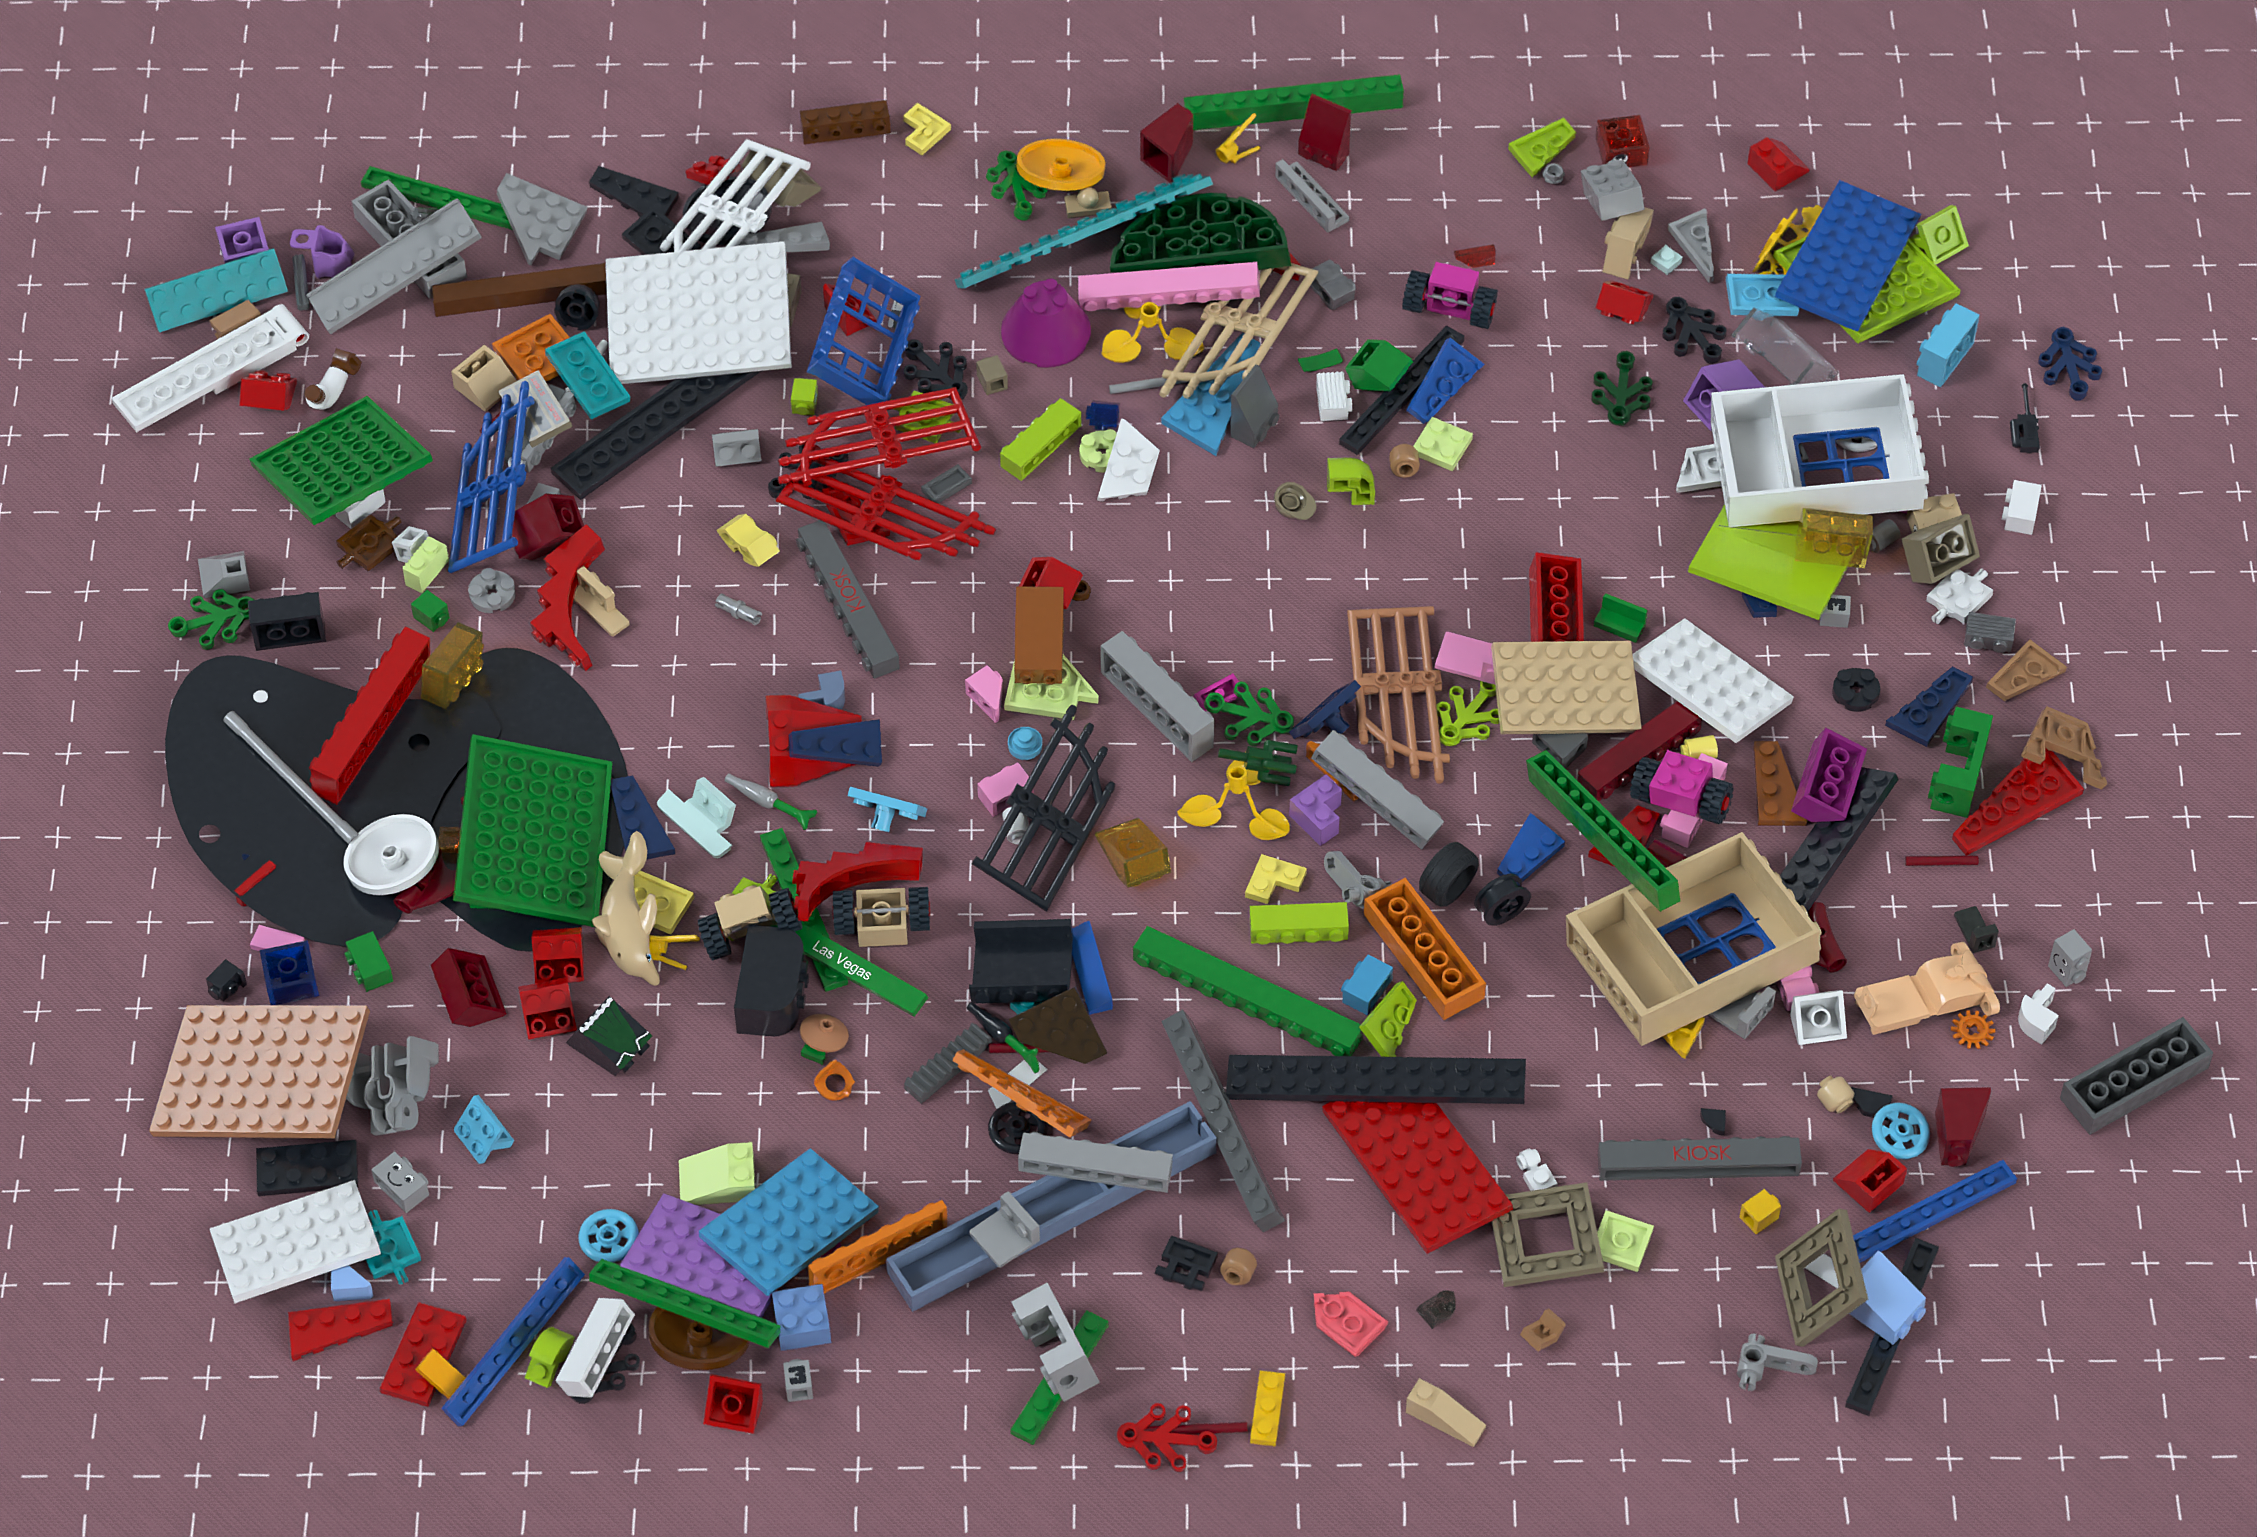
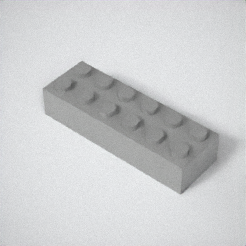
M389 179L352 200L355 219L380 246L385 245L420 222L414 221L413 216L410 215V211H414L415 207ZM457 253L414 282L431 299L434 297L433 285L456 283L467 278L465 261Z
M1121 631L1101 645V673L1191 762L1213 748V716L1208 711H1204L1199 706L1197 700L1183 690L1179 682H1174L1168 676L1167 671L1162 666L1159 667L1153 661L1151 655L1147 651L1144 652L1138 646L1133 637H1128Z

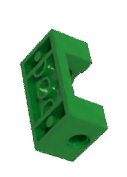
M1956 707L1954 715L1948 716L1943 742L1947 743L1945 752L1967 757L1968 759L1965 769L1941 763L1939 772H1933L1927 798L1932 800L1930 809L1968 818L1988 742L1993 715Z

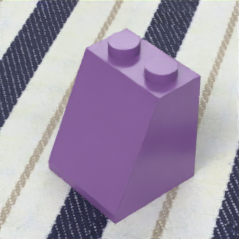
M1738 359L1701 367L1683 401L1704 425L1712 431L1711 393L1765 387Z

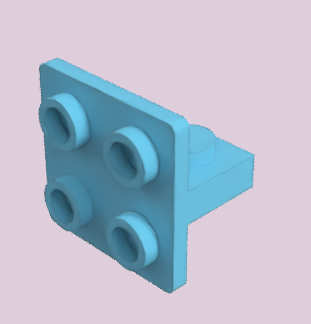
M479 1095L473 1096L454 1127V1132L479 1164L486 1161L492 1150L510 1148L514 1142V1139Z

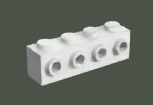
M598 1298L556 1379V1382L568 1396L592 1397L635 1315L623 1299Z

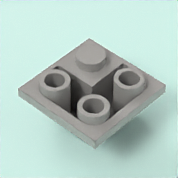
M244 551L198 559L204 598L213 597V593L218 589L225 590L227 594L250 590Z

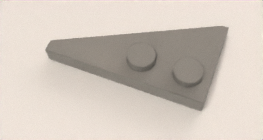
M1702 209L1668 224V231L1709 283L1714 281L1707 210Z

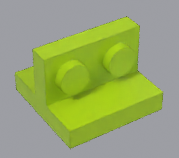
M1950 205L1916 224L1919 233L1909 238L1918 248L1925 249L1926 256L1935 265L1969 246L1957 207L1954 205Z

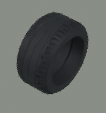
M1459 842L1447 844L1436 853L1424 869L1419 880L1420 892L1438 906H1447L1453 903L1467 889L1475 877L1479 867L1478 857Z

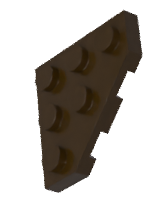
M1076 987L1066 990L1008 1019L1019 1042L1074 1061L1087 1064L1108 1053Z

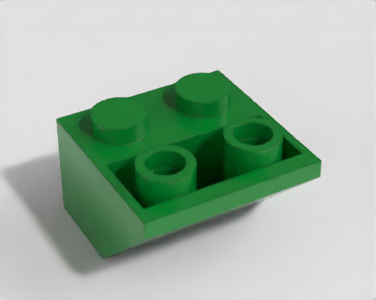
M1367 339L1345 367V370L1355 389L1391 391L1411 366L1413 360L1386 340Z

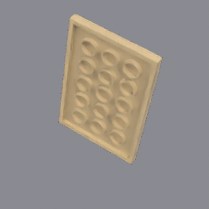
M1631 641L1492 643L1491 650L1501 734L1633 733L1641 729Z

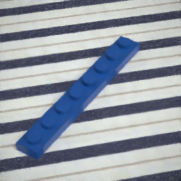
M2001 1160L1853 1235L1859 1262L1874 1256L1877 1251L1882 1252L2016 1184L2017 1177L2005 1161Z
M570 1257L562 1259L441 1408L457 1426H463L584 1277L585 1274Z

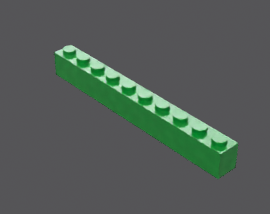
M1398 74L1184 97V108L1189 109L1193 114V130L1243 125L1253 113L1256 114V117L1250 124L1304 119L1312 94L1351 110V114L1403 108L1404 89L1401 75Z
M1547 750L1526 760L1529 781L1660 912L1681 901L1678 880Z
M1149 926L1145 928L1133 947V961H1136L1138 965L1149 967L1163 977H1170L1179 981L1185 987H1192L1207 997H1213L1222 1001L1228 1007H1235L1250 1017L1261 1019L1271 1027H1278L1287 1031L1289 1035L1302 1038L1314 1047H1321L1330 1051L1334 1056H1352L1363 1039V1032L1359 1028L1361 1024Z

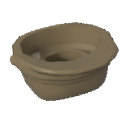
M1295 482L1283 483L1274 494L1276 509L1284 517L1306 520L1311 518L1316 511L1317 504L1314 498L1302 485Z

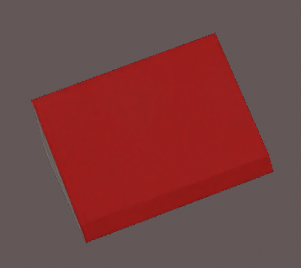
M825 283L823 286L824 307L828 309L835 285ZM848 294L845 305L858 312L862 301ZM866 306L863 316L876 322L877 319ZM845 311L842 312L838 324L846 336L869 326Z
M711 1374L703 1424L753 1434L763 1403L761 1383Z

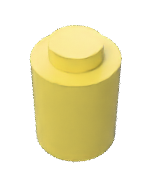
M1714 735L1684 740V745L1680 747L1682 755L1698 759L1701 753L1715 759L1718 757V748Z

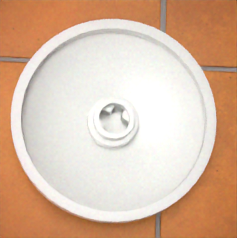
M406 814L384 817L363 828L358 833L359 835L352 839L345 852L344 869L351 883L362 892L372 895L397 893L419 882L431 870L439 853L438 838L431 825L420 817Z

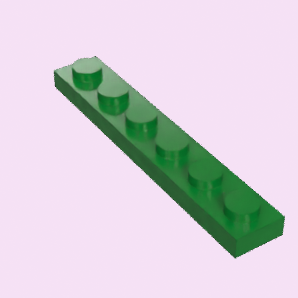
M1086 1310L1073 1330L1087 1359L1109 1326L1108 1320ZM1043 1377L1010 1429L1011 1435L1031 1445H1034L1062 1400L1059 1393L1053 1394L1045 1377Z

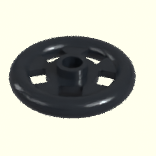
M1014 1101L1006 1103L994 1111L988 1123V1133L991 1141L997 1148L1006 1153L1019 1154L1021 1144H1015V1139H1022L1023 1133H1029L1030 1125L1038 1126L1037 1133L1046 1136L1048 1126L1047 1122L1042 1121L1032 1112L1017 1107ZM1021 1111L1030 1114V1117L1026 1119L1019 1116ZM1006 1114L1011 1115L1012 1117L1006 1123L1001 1120ZM1020 1124L1022 1127L1015 1128L1014 1125ZM1005 1129L1008 1137L1002 1139L999 1131Z

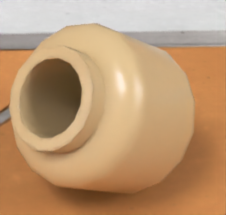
M1830 1075L1819 1083L1821 1088L1818 1090L1817 1096L1829 1112L1836 1111L1839 1114L1854 1103L1852 1100L1854 1091L1843 1077L1833 1079Z

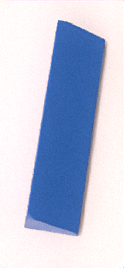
M1086 921L1073 928L1072 957L1088 1013L1094 1014L1113 1010V1000L1091 923Z

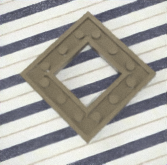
M1587 1182L1506 1195L1513 1204V1210L1492 1220L1504 1287L1604 1272ZM1567 1212L1574 1249L1524 1257L1518 1220Z
M1837 1209L1775 1256L1793 1337L1797 1346L1804 1347L1868 1300L1848 1213L1845 1209ZM1830 1249L1839 1287L1812 1306L1804 1268Z

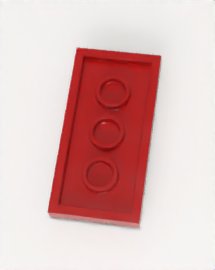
M418 1302L380 1386V1392L429 1407L436 1388L415 1369L432 1349L449 1362L466 1324V1316Z

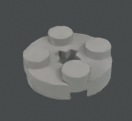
M492 568L483 569L469 584L468 593L471 603L477 610L484 613H493V610L500 609V611L507 609L515 600L514 580L504 572L493 570ZM496 589L497 593L492 592L488 594V590Z

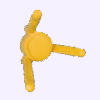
M1255 113L1241 127L1238 126L1227 140L1216 149V155L1222 162L1228 163L1231 161L1234 164L1239 159L1260 150V146H1256L1237 155L1239 149L1234 142L1256 117Z
M649 935L651 957L653 960L686 970V965L663 957L661 954L667 952L668 942L699 941L700 938L697 935Z

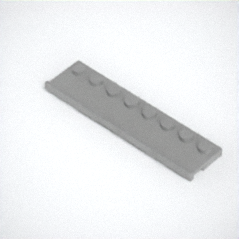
M455 199L309 292L307 297L327 331L332 334L481 239L482 236L459 199Z

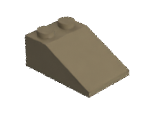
M1963 514L1919 529L1902 538L1912 582L1933 584L1980 557L1969 514Z

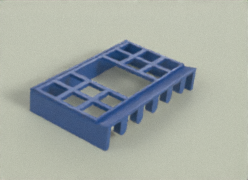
M855 257L849 259L841 267L807 373L817 376L865 405L889 401L891 398V387H893L897 380L896 371L903 361V358H901L902 352H904L909 342L907 340L908 334H910L914 327L913 318L920 309L918 303L921 296ZM854 277L867 284L864 296L851 289ZM872 288L885 295L882 306L868 299ZM848 294L862 301L858 312L845 305ZM890 298L903 305L900 316L886 309ZM866 304L879 311L876 323L863 316ZM843 311L892 338L883 368L833 341ZM884 315L897 321L894 333L881 326ZM831 346L845 353L841 365L828 358ZM849 356L862 363L859 375L846 368ZM867 367L880 373L877 385L864 378Z

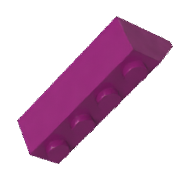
M1825 727L1812 744L1791 812L1811 822L1844 821L1867 748Z

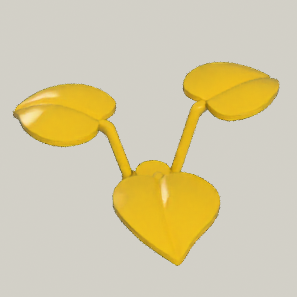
M1146 302L1139 308L1124 307L1125 313L1130 318H1140L1135 334L1131 337L1130 333L1125 330L1110 332L1103 341L1101 354L1104 358L1113 362L1123 363L1135 359L1141 351V345L1135 340L1142 326L1152 328L1157 324L1163 338L1167 340L1164 344L1166 354L1175 360H1180L1196 335L1188 329L1178 327L1173 328L1168 336L1162 325V319L1158 318L1161 306H1157L1152 302ZM1201 343L1194 356L1204 351L1203 343Z
M1234 760L1227 768L1226 776L1228 783L1224 784V791L1217 804L1216 800L1211 796L1197 795L1189 799L1177 811L1178 816L1191 825L1199 827L1210 826L1221 819L1219 808L1222 807L1228 790H1231L1234 794L1245 792L1252 813L1256 817L1249 823V829L1253 836L1261 840H1272L1286 836L1290 831L1288 820L1278 810L1267 808L1260 814L1256 811L1248 785L1260 783L1257 779L1258 771L1245 769L1244 762Z

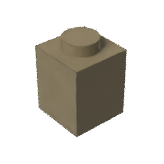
M998 355L976 362L977 377L986 395L1008 389L1007 373Z

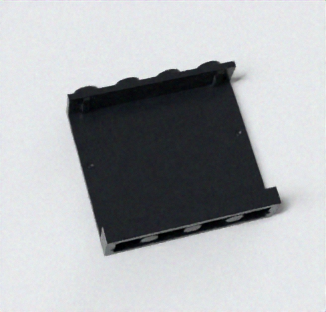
M1071 919L974 921L976 943L972 984H969L971 1004L1044 1002L1070 989L1073 948Z

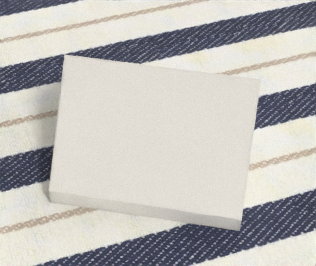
M1842 990L1793 996L1790 1017L1798 1045L1847 1038Z

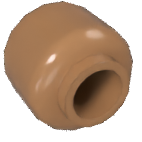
M1400 444L1390 451L1389 461L1394 475L1400 478H1408L1418 472L1420 467L1419 455L1414 446Z
M1233 1248L1228 1251L1220 1267L1221 1274L1231 1285H1245L1250 1281L1257 1267V1260L1250 1251L1243 1248Z

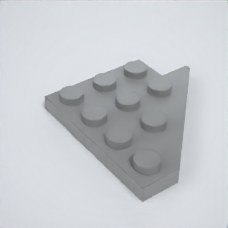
M506 173L497 188V196L527 263L532 265L539 252L560 260L586 215L588 207Z

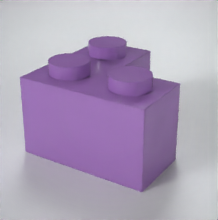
M1326 774L1290 799L1289 816L1320 846L1339 834V817L1333 811L1341 806L1342 789Z

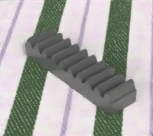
M971 1023L969 1029H964L961 1036L957 1035L954 1042L950 1041L947 1048L943 1047L940 1054L936 1053L934 1059H928L925 1066L922 1064L918 1072L915 1070L911 1078L907 1077L904 1089L918 1102L924 1103L961 1071L957 1067L958 1064L952 1061L956 1052L964 1049L978 1057L989 1048V1044H993L992 1038L978 1025Z

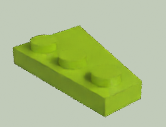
M1562 118L1510 142L1508 150L1533 178L1575 139L1576 131L1565 118Z
M1403 981L1394 985L1359 1026L1381 1057H1396L1395 1051L1397 1046L1401 1045L1403 1029L1409 1023L1417 1001Z

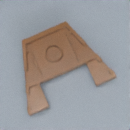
M2046 706L2036 722L2021 757L2041 764L2045 760V748L2062 754L2069 759L2083 763V782L2102 790L2107 785L2106 777L2101 776L2100 769L2102 765L2100 760L2095 757L2093 750L2096 747L2088 723Z

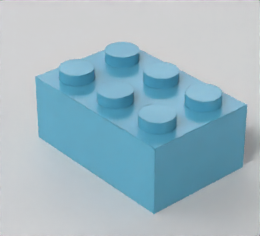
M1955 303L1951 310H1946L1940 325L1936 324L1930 334L1931 337L1928 340L1925 339L1919 348L1921 355L1917 361V366H1919L1917 376L1942 387L1974 344L1980 315Z

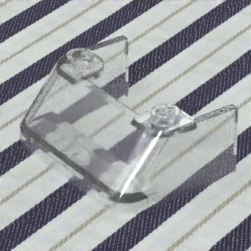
M1755 307L1731 335L1733 338L1746 344L1744 348L1753 356L1756 354L1763 356L1790 381V385L1832 381L1839 373L1784 321Z

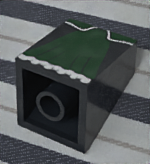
M608 996L566 1043L616 1076L621 1070L626 1073L635 1063L632 1058L636 1053L641 1056L651 1046L647 1042L652 1035L615 1000Z

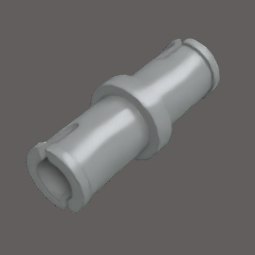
M720 594L715 601L718 602L715 603V607L731 613L732 617L736 619L741 618L753 625H757L761 620L762 612L746 606L745 602L741 600L736 601L724 594Z

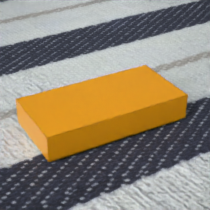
M434 1349L426 1355L415 1369L448 1399L466 1379Z

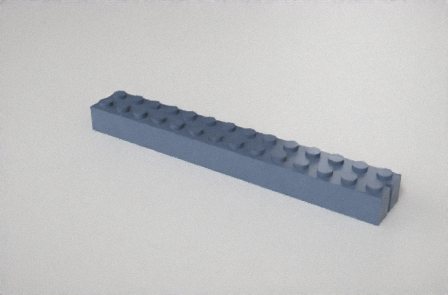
M1189 1101L1110 1143L1120 1147H1138L1142 1150L1154 1152L1160 1150L1173 1154L1171 1176L1215 1154L1217 1138L1206 1122H1202V1116L1192 1102ZM1049 1175L1027 1185L1011 1195L1039 1225L1040 1241L1020 1255L1145 1191V1189ZM1000 1200L886 1259L887 1274L912 1312L998 1267L970 1236V1230L999 1211L1001 1208Z

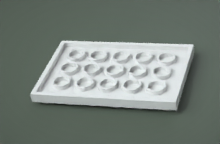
M1685 618L1633 653L1634 670L1735 743L1789 706L1794 696Z
M355 1180L210 1228L234 1303L381 1254Z

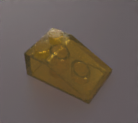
M1139 818L1095 833L1096 839L1117 877L1127 888L1139 886L1143 882L1159 879L1163 875L1171 873L1167 847Z

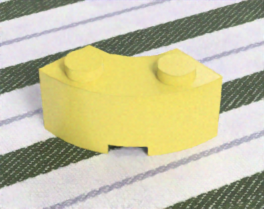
M747 514L737 515L716 530L733 552L738 550L743 555V560L752 566L759 567L780 551L777 547L776 539L767 531L758 528L754 520Z

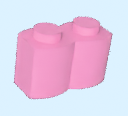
M1811 965L1776 982L1786 1011L1791 1010L1793 996L1819 993L1817 983H1813L1811 979Z

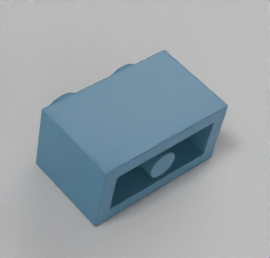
M1369 954L1363 962L1359 961L1353 971L1354 975L1351 979L1347 978L1341 988V992H1343L1342 1003L1367 1016L1393 978V967Z

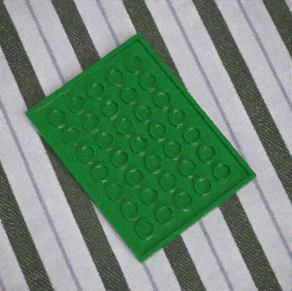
M472 734L469 747L453 901L595 927L592 919L599 916L603 875L599 855L605 852L612 762Z

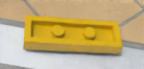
M1261 1370L1259 1372L1250 1444L1276 1447L1285 1373Z

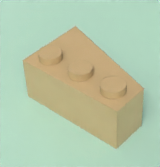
M1644 207L1642 211L1619 216L1617 221L1613 222L1612 229L1608 231L1605 239V244L1608 247L1603 267L1604 273L1624 279L1629 278L1631 265L1635 264L1637 257L1634 255L1638 248L1641 249L1650 230L1654 210Z

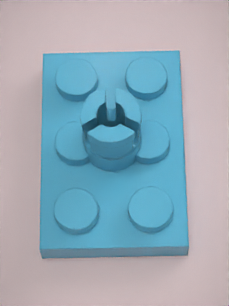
M1727 274L1726 276L1731 315H1750L1756 319H1760L1762 316H1797L1799 307L1775 297L1776 291L1785 275Z
M854 787L849 788L847 795L854 798L853 803L872 808L873 804H876L871 828L890 832V825L895 810H899L898 815L917 820L918 816L925 817L928 809L917 804Z

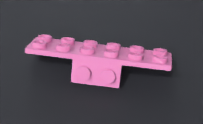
M1446 632L1435 668L1495 685L1492 643Z

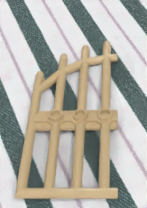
M1291 263L1292 266L1278 268L1285 270L1258 314L1246 312L1255 297L1243 299L1238 308L1228 307L1226 305L1229 301L1222 300L1207 304L1203 310L1204 313L1200 317L1205 322L1173 371L1166 369L1163 371L1162 377L1167 379V381L1160 390V396L1166 397L1177 381L1189 382L1183 392V397L1188 399L1192 396L1200 382L1214 380L1209 393L1215 395L1227 377L1245 370L1242 375V379H1244L1255 364L1260 365L1314 281L1318 271ZM1274 268L1261 271L1260 289ZM1294 273L1305 276L1278 320L1266 318ZM1213 325L1225 326L1196 373L1183 372ZM1234 330L1245 332L1223 368L1207 372ZM1254 336L1265 338L1255 356L1237 363Z

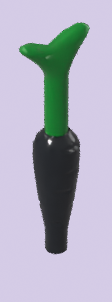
M970 1002L967 1005V1010L975 1016L993 1039L1001 1044L1007 1043L1024 1058L1033 1073L1039 1072V1063L1036 1058L1037 1048L1028 1049L1013 1036V1031L1008 1024L981 1009L975 1003L971 1004Z

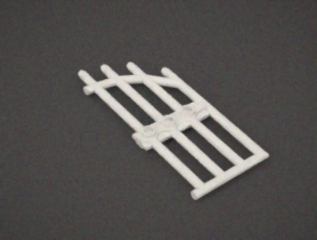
M746 139L667 236L666 240L662 242L660 249L665 252L674 243V252L690 251L715 219L724 222L702 249L714 248L732 225L741 229L726 247L738 246L749 232L756 233L764 226V222L768 218L764 213L800 168L804 170L810 168V162ZM749 149L757 152L721 198L713 195ZM766 156L774 158L738 204L731 202L730 200ZM783 162L790 164V168L757 209L747 208ZM698 212L707 215L683 244V231Z

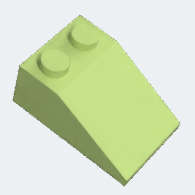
M752 1142L725 1144L680 1159V1199L694 1205L738 1202L755 1189Z

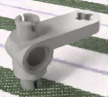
M1340 851L1328 852L1324 857L1325 870L1341 888L1343 900L1347 903L1352 902L1359 908L1364 909L1365 898L1392 885L1390 881L1384 882L1381 878L1361 875Z
M1750 1334L1748 1343L1742 1345L1737 1376L1741 1379L1739 1382L1741 1389L1745 1390L1746 1384H1749L1748 1391H1753L1756 1388V1382L1762 1379L1764 1367L1812 1375L1817 1370L1818 1360L1813 1355L1764 1345L1765 1338L1762 1335H1759L1758 1340L1755 1341L1756 1334ZM1748 1358H1754L1757 1362H1751Z

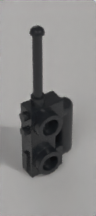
M2023 383L2021 387L2023 388L2025 414H2017V419L2010 421L2012 446L2019 448L2020 453H2038L2040 449L2038 438L2039 426H2037L2038 418H2036V414H2031L2028 384Z

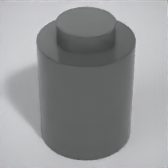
M1890 519L1883 521L1864 534L1865 547L1869 551L1880 552L1900 539L1899 528Z

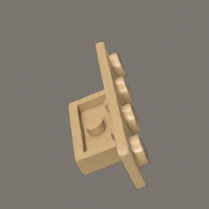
M584 566L577 570L579 585L575 592L574 601L612 637L630 625L629 620L615 608V594L608 585L604 586L593 571L590 572Z

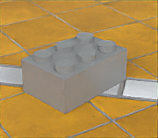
M1611 160L1608 164L1592 165L1580 171L1584 195L1601 221L1644 210L1641 186L1623 160Z

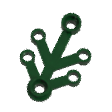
M1622 351L1617 355L1616 366L1620 370L1618 388L1607 378L1605 372H1596L1593 383L1596 386L1604 387L1616 399V405H1614L1605 397V392L1601 389H1595L1591 395V401L1597 405L1601 404L1608 411L1607 417L1609 422L1616 426L1627 424L1630 420V414L1638 409H1648L1651 398L1648 395L1641 394L1637 397L1636 401L1625 406L1626 400L1641 391H1650L1653 384L1650 377L1644 376L1640 378L1639 382L1627 388L1629 370L1634 367L1635 356L1629 351Z

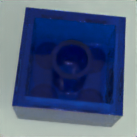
M308 940L260 950L270 1005H279L319 996Z

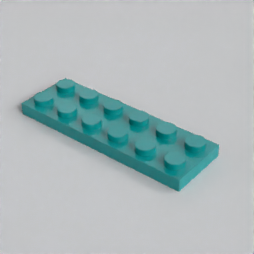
M274 248L144 289L158 332L228 311L247 300L253 303L288 292Z

